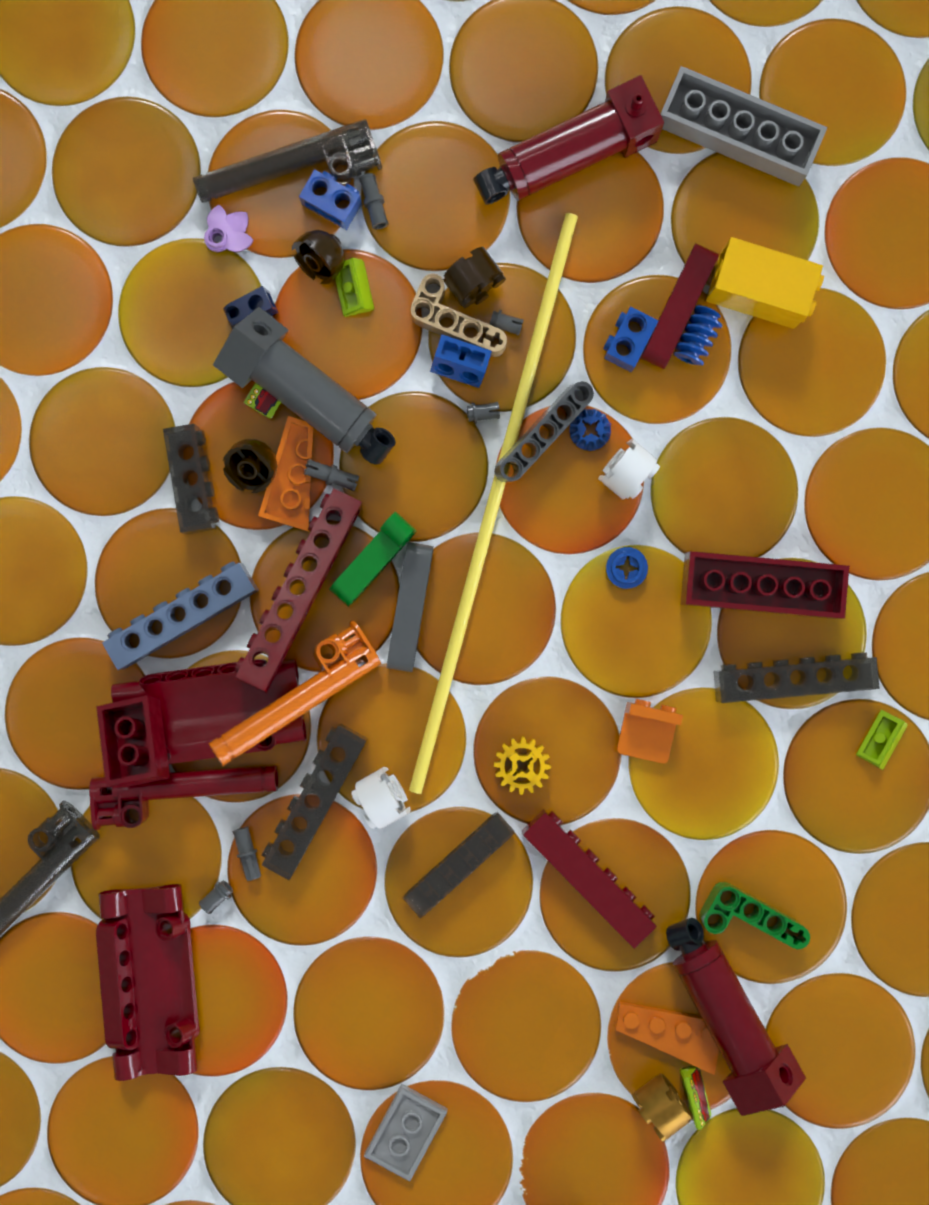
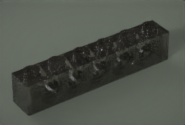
M867 652L851 653V658L841 659V655L825 656V661H815V657L799 658V663L789 664V659L773 660V665L763 666V662L747 663V668H737L736 664L721 665V670L713 671L716 702L719 703L880 689L877 657H867ZM849 665L852 669V675L849 679H845L843 669ZM820 668H824L826 671V678L822 682L817 679V671ZM794 670L800 673V681L797 684H793L790 680V675ZM771 672L774 675L775 681L771 686L767 687L764 683V677L767 673ZM745 674L749 679V683L746 688L741 689L738 686V679L741 675Z
M340 724L337 728H331L325 739L329 744L325 751L319 750L313 761V764L316 765L313 773L305 775L300 784V787L303 788L299 798L294 796L287 808L291 813L287 820L281 819L274 833L278 834L274 843L269 842L261 855L265 857L262 866L287 880L291 879L366 744L367 737L343 724ZM341 747L345 751V759L340 761L334 759L332 756L333 748ZM320 771H329L333 776L332 782L323 783L319 778ZM308 794H316L320 799V804L318 806H311L307 802ZM295 817H303L307 822V827L305 829L297 828L294 824ZM290 840L294 844V851L286 852L281 846L282 841Z

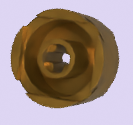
M660 1073L635 1091L632 1097L641 1108L639 1112L647 1124L652 1122L655 1125L654 1130L664 1142L687 1125L694 1117L686 1103L682 1102L678 1096L679 1093L664 1074Z

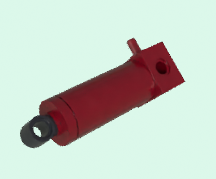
M639 75L608 90L605 102L498 153L500 167L498 169L490 167L481 171L474 177L473 181L485 205L499 201L507 195L508 191H511L515 199L519 201L614 154L622 152L624 158L657 143L665 122L642 75Z
M689 918L668 926L666 931L668 943L674 950L681 951L682 953L675 959L673 965L731 1071L724 1079L723 1084L740 1115L745 1116L784 1107L806 1079L788 1044L778 1047L774 1046L717 940L702 942L704 940V932L698 920Z

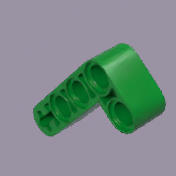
M394 512L380 528L381 531L329 588L348 607L356 601L417 532L397 512Z
M719 882L713 887L699 914L702 925L713 934L722 933L734 915L794 949H803L810 942L809 931L797 920L727 882ZM724 891H731L732 895L728 901H720V896ZM749 903H753V912L744 914V907ZM719 914L717 923L708 924L710 915ZM772 916H777V923L772 927H767L768 919ZM788 927L795 933L799 932V935L797 937L791 936L786 931V928Z

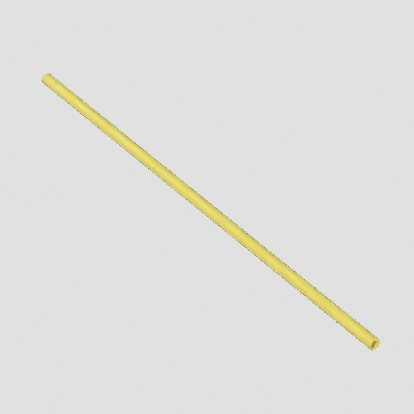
M566 213L499 460L518 440L578 216L572 213ZM506 463L504 466L506 476H508L511 465L509 463ZM495 475L409 791L421 794L506 484L498 480Z

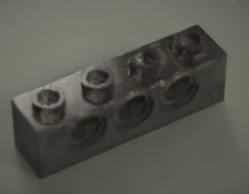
M195 424L164 428L163 433L180 533L192 534L217 529L216 523L219 522L217 508L212 505L211 497L215 496L212 481H208L207 471H210V462L208 456H204L203 446L206 445L204 431L200 430ZM188 447H192L194 450L192 458L184 460L183 451ZM191 473H197V483L189 486L187 477ZM196 498H201L203 502L202 508L194 512L191 504Z

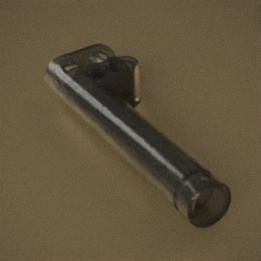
M363 119L207 172L206 175L193 177V182L201 202L205 203L213 198L217 199L323 162H327L330 174L341 185L350 183L354 177L360 176L363 171L375 167L378 170L383 168L367 120ZM339 165L348 167L346 171L341 173L335 171Z
M63 800L59 804L60 809L52 817H47L37 828L29 833L28 845L41 859L0 898V935L100 838L99 832L93 829L92 824L71 803ZM40 832H44L48 836L47 844L40 840ZM77 837L81 840L80 843L75 840Z

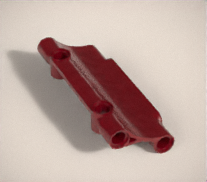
M254 659V664L257 667H263L267 664V661L264 659ZM296 659L284 660L267 694L238 680L235 677L237 672L234 671L237 662L153 673L143 676L139 682L113 684L111 687V698L113 703L146 695L160 699L168 764L217 758L208 743L216 738H220L228 730L299 686L298 666ZM304 715L243 754L269 751L278 744L306 741Z
M181 884L137 889H113L100 892V917L104 919L97 925L96 942L105 1042L109 1048L116 1050L112 1055L114 1079L126 1081L146 1074L184 1076L195 1073L197 1071L195 1038L200 1033V1027L198 1023L191 943V922L183 909Z

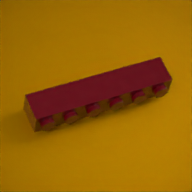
M543 809L522 830L523 836L635 949L657 927L652 920L655 915L645 905L640 908L634 902L637 897L627 886L622 889L615 882L618 880V877L608 867L603 870L597 864L600 859L589 848L585 851L579 845L581 840L571 829L566 832L560 826L563 821L553 811L548 814Z

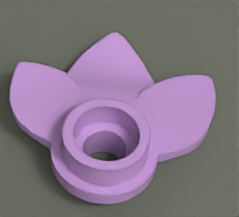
M217 205L209 212L207 217L209 229L205 232L204 241L210 250L222 252L228 249L232 252H241L251 246L253 239L245 233L248 226V214L246 212H235L226 215V212L220 205ZM216 236H222L220 243L214 242Z

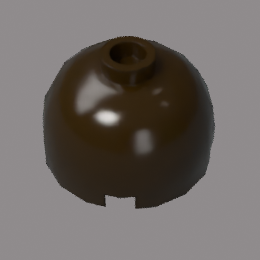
M322 230L309 231L300 236L292 245V250L296 249L297 252L294 259L299 267L311 279L314 280L316 276L322 279L321 284H330L343 268L345 262L344 251L340 240L333 234Z
M244 439L235 443L223 457L225 464L223 468L224 475L233 486L241 491H244V489L253 490L252 493L264 491L276 475L278 466L274 452L267 444L257 439Z

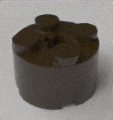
M478 247L470 251L473 255L472 257L467 259L461 257L444 274V283L463 308L469 307L474 302L476 305L482 303L488 298L487 292L492 287L495 289L506 280L503 272L484 247Z

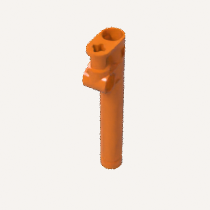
M355 621L349 622V628L339 634L334 633L315 646L313 656L321 668V672L228 730L220 738H216L208 743L222 766L381 665L378 655ZM349 636H353L348 641H344V639L348 638ZM322 646H329L332 649L333 656L331 659H325L321 656L320 649ZM361 657L365 664L358 667L355 661Z

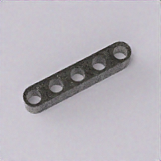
M495 812L411 887L402 899L419 918L423 917L515 833L514 829L498 812Z

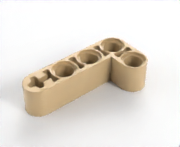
M438 274L426 275L422 279L411 305L413 322L419 327L438 335L443 334L491 350V357L502 355L507 344V337L504 331L442 305L441 302L445 294L444 280ZM430 284H437L440 290L432 294L427 292L426 288ZM424 307L429 309L430 313L427 317L421 318L416 315V311ZM443 318H451L454 324L449 328L442 327L440 321ZM475 328L478 334L474 338H468L464 335L465 329ZM483 332H485L486 337L483 339V343H480L482 340ZM498 338L499 344L495 348L491 347V341Z

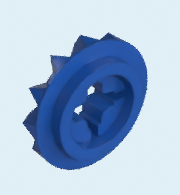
M584 409L571 422L569 427L570 437L573 443L583 450L594 451L600 449L610 438L611 423L605 414L596 409ZM598 422L595 428L597 434L595 436L589 434L583 438L582 436L586 431L584 425L586 423L592 425Z
M619 548L607 560V577L615 586L623 589L634 588L640 585L646 578L648 572L647 560L635 548ZM628 557L629 565L638 569L630 571L625 579L624 571L616 568V566L624 565Z

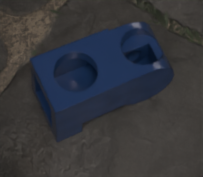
M263 286L230 302L223 308L232 329L258 307L270 316L279 313L270 291Z

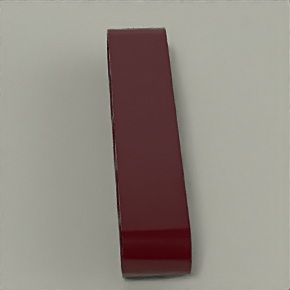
M695 243L642 353L641 359L665 369L718 259V253Z

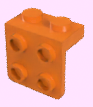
M635 699V703L627 702L617 744L618 753L662 764L667 763L676 725L681 726L683 715L676 713L677 708L661 704V708L657 709L650 707L651 702Z

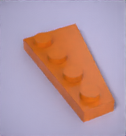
M288 416L276 454L278 466L276 475L266 488L258 517L309 532L311 476L304 475V469L307 468L306 463L308 459L312 460L313 427L306 421Z
M619 1001L615 1029L715 1075L719 1048L701 1016Z

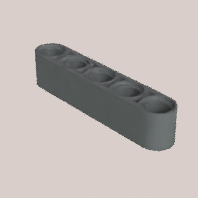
M581 381L566 388L496 464L494 472L498 480L507 483L521 478L592 401L594 391L589 383ZM576 388L580 389L583 393L582 401L575 398L574 392ZM558 407L563 408L566 412L564 420L557 416ZM541 425L548 429L549 435L547 439L540 436L539 429ZM524 444L531 448V456L529 458L524 457L521 450ZM506 463L511 464L514 468L512 477H508L504 473Z
M412 542L407 543L386 668L413 672L434 546Z

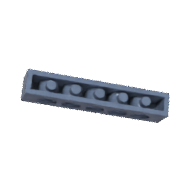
M233 561L221 568L222 573L214 578L212 575H209L198 581L200 586L190 590L186 588L175 595L177 599L168 604L167 601L158 604L153 608L154 613L145 617L143 614L130 621L131 626L125 630L118 628L107 635L109 639L102 642L117 670L130 667L258 592L259 589L245 565L242 563L235 564ZM225 580L231 584V591L227 595H223L219 589L220 584ZM204 593L208 597V604L205 608H200L197 604V598ZM182 607L186 615L179 622L175 618V611L177 608ZM156 620H159L163 625L162 632L158 635L152 630V625ZM134 633L140 638V643L136 648L130 644V637Z

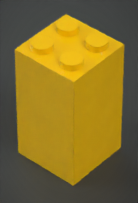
M731 237L720 252L705 301L794 329L801 322L804 323L806 318L814 312L816 301L813 300L815 291L820 290L824 280V275H821L823 265Z

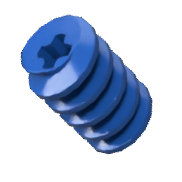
M701 305L694 308V315H691L689 318L691 324L685 326L684 330L686 333L681 335V342L677 343L675 347L677 352H673V354L688 364L703 366L704 362L699 356H708L709 353L704 349V346H713V343L708 338H717L718 334L713 330V327L722 328V323L717 320L721 318V315L711 308Z

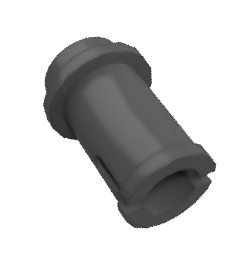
M499 310V312L493 311L489 325L519 336L524 319L501 313L502 310Z
M471 403V406H467L468 422L473 421L476 424L479 420L500 419V412H489V410L500 409L499 403L480 405Z
M226 881L216 882L215 888L199 901L200 907L206 913L211 914L225 899L231 898L233 889Z

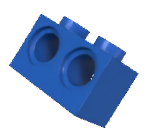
M314 169L299 195L301 204L347 230L362 205L359 191L349 184L343 186L336 182L337 179L326 171L320 173ZM320 187L327 189V192L322 196L314 194L316 189ZM342 200L350 202L349 206L344 209L338 208L337 204Z
M631 306L627 314L621 312L615 324L619 328L615 337L610 335L603 347L607 351L604 359L632 372L658 320ZM637 322L641 327V331L632 332L628 327V323ZM625 345L629 349V354L626 356L618 354L616 346Z
M441 334L430 372L480 388L492 351Z

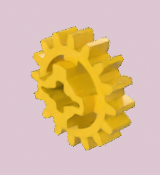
M522 736L520 743H517L514 738H511V746L503 743L502 747L505 751L503 753L496 752V756L500 758V761L494 762V766L500 768V770L495 775L496 777L503 776L500 783L502 786L510 784L509 792H513L515 788H518L520 795H523L524 788H528L530 793H533V786L535 784L540 788L543 787L540 781L541 778H549L544 772L551 769V765L544 762L550 758L549 754H541L544 746L540 745L536 748L535 739L526 743L525 737ZM526 748L531 751H528L526 754H520L515 750ZM508 757L511 760V768L506 773L505 760ZM539 758L540 768L536 774L533 770V765ZM518 760L522 762L528 761L526 764L528 769L526 771L523 769L516 770L518 768L516 763ZM518 777H524L529 781L521 783L514 780Z

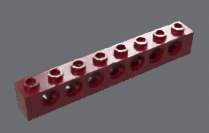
M334 488L330 495L326 493L320 504L322 511L319 517L314 516L308 527L310 534L307 540L302 539L296 550L298 557L295 563L290 562L284 573L286 580L283 586H277L271 599L274 603L270 611L266 609L259 621V624L262 626L258 634H252L247 644V648L250 649L246 657H241L234 669L237 672L235 677L238 680L266 694L362 509L361 501ZM330 515H338L341 518L340 523L337 525H330L326 520ZM324 537L329 540V544L325 548H318L315 546V541L318 538ZM308 560H313L317 563V568L314 571L307 572L302 568L303 564ZM294 584H303L305 591L301 595L292 594L290 590ZM283 607H290L293 609V614L288 619H282L278 616L279 610ZM271 630H277L281 633L280 639L275 643H270L266 640V636ZM261 653L268 656L267 664L263 667L255 666V657Z

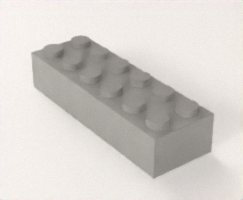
M683 66L679 69L661 112L665 122L663 130L798 187L807 177L827 130L826 126Z

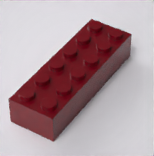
M689 551L685 553L680 605L845 619L850 566Z

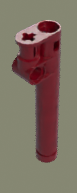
M270 765L266 767L256 766L170 772V778L125 788H112V792L107 793L105 777L92 778L89 786L92 827L94 830H100L102 826L109 825L135 828L144 823L149 817L148 800L261 793L264 791L276 792L279 786L278 769L276 765ZM131 808L139 812L138 821L131 819L129 815Z

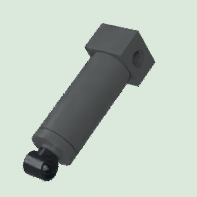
M260 307L234 326L213 363L214 367L242 388L253 380L335 445L339 446L344 452L348 453L356 445L361 447L360 452L368 462L376 465L384 461L395 446L394 436L384 428L376 427L374 429L373 425H371L377 416L374 411L282 341L288 332L286 327Z

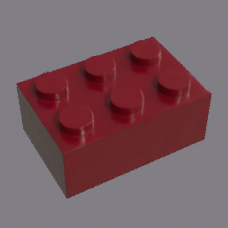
M146 695L96 706L106 787L125 788L170 778L160 699Z

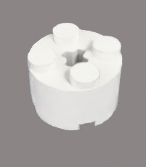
M630 439L627 442L630 447L626 451L621 448L603 469L606 475H600L598 478L622 500L630 497L634 499L643 489L641 483L647 477H653L660 468L657 464V459L634 439Z
M382 767L356 782V789L351 792L354 801L358 805H362L366 812L365 820L372 829L375 827L383 829L406 816L411 811L410 806L405 809L404 802L408 799L394 774L388 776L385 773L389 770L387 767Z

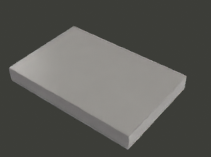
M401 1084L364 1152V1157L411 1181L447 1114L448 1108Z

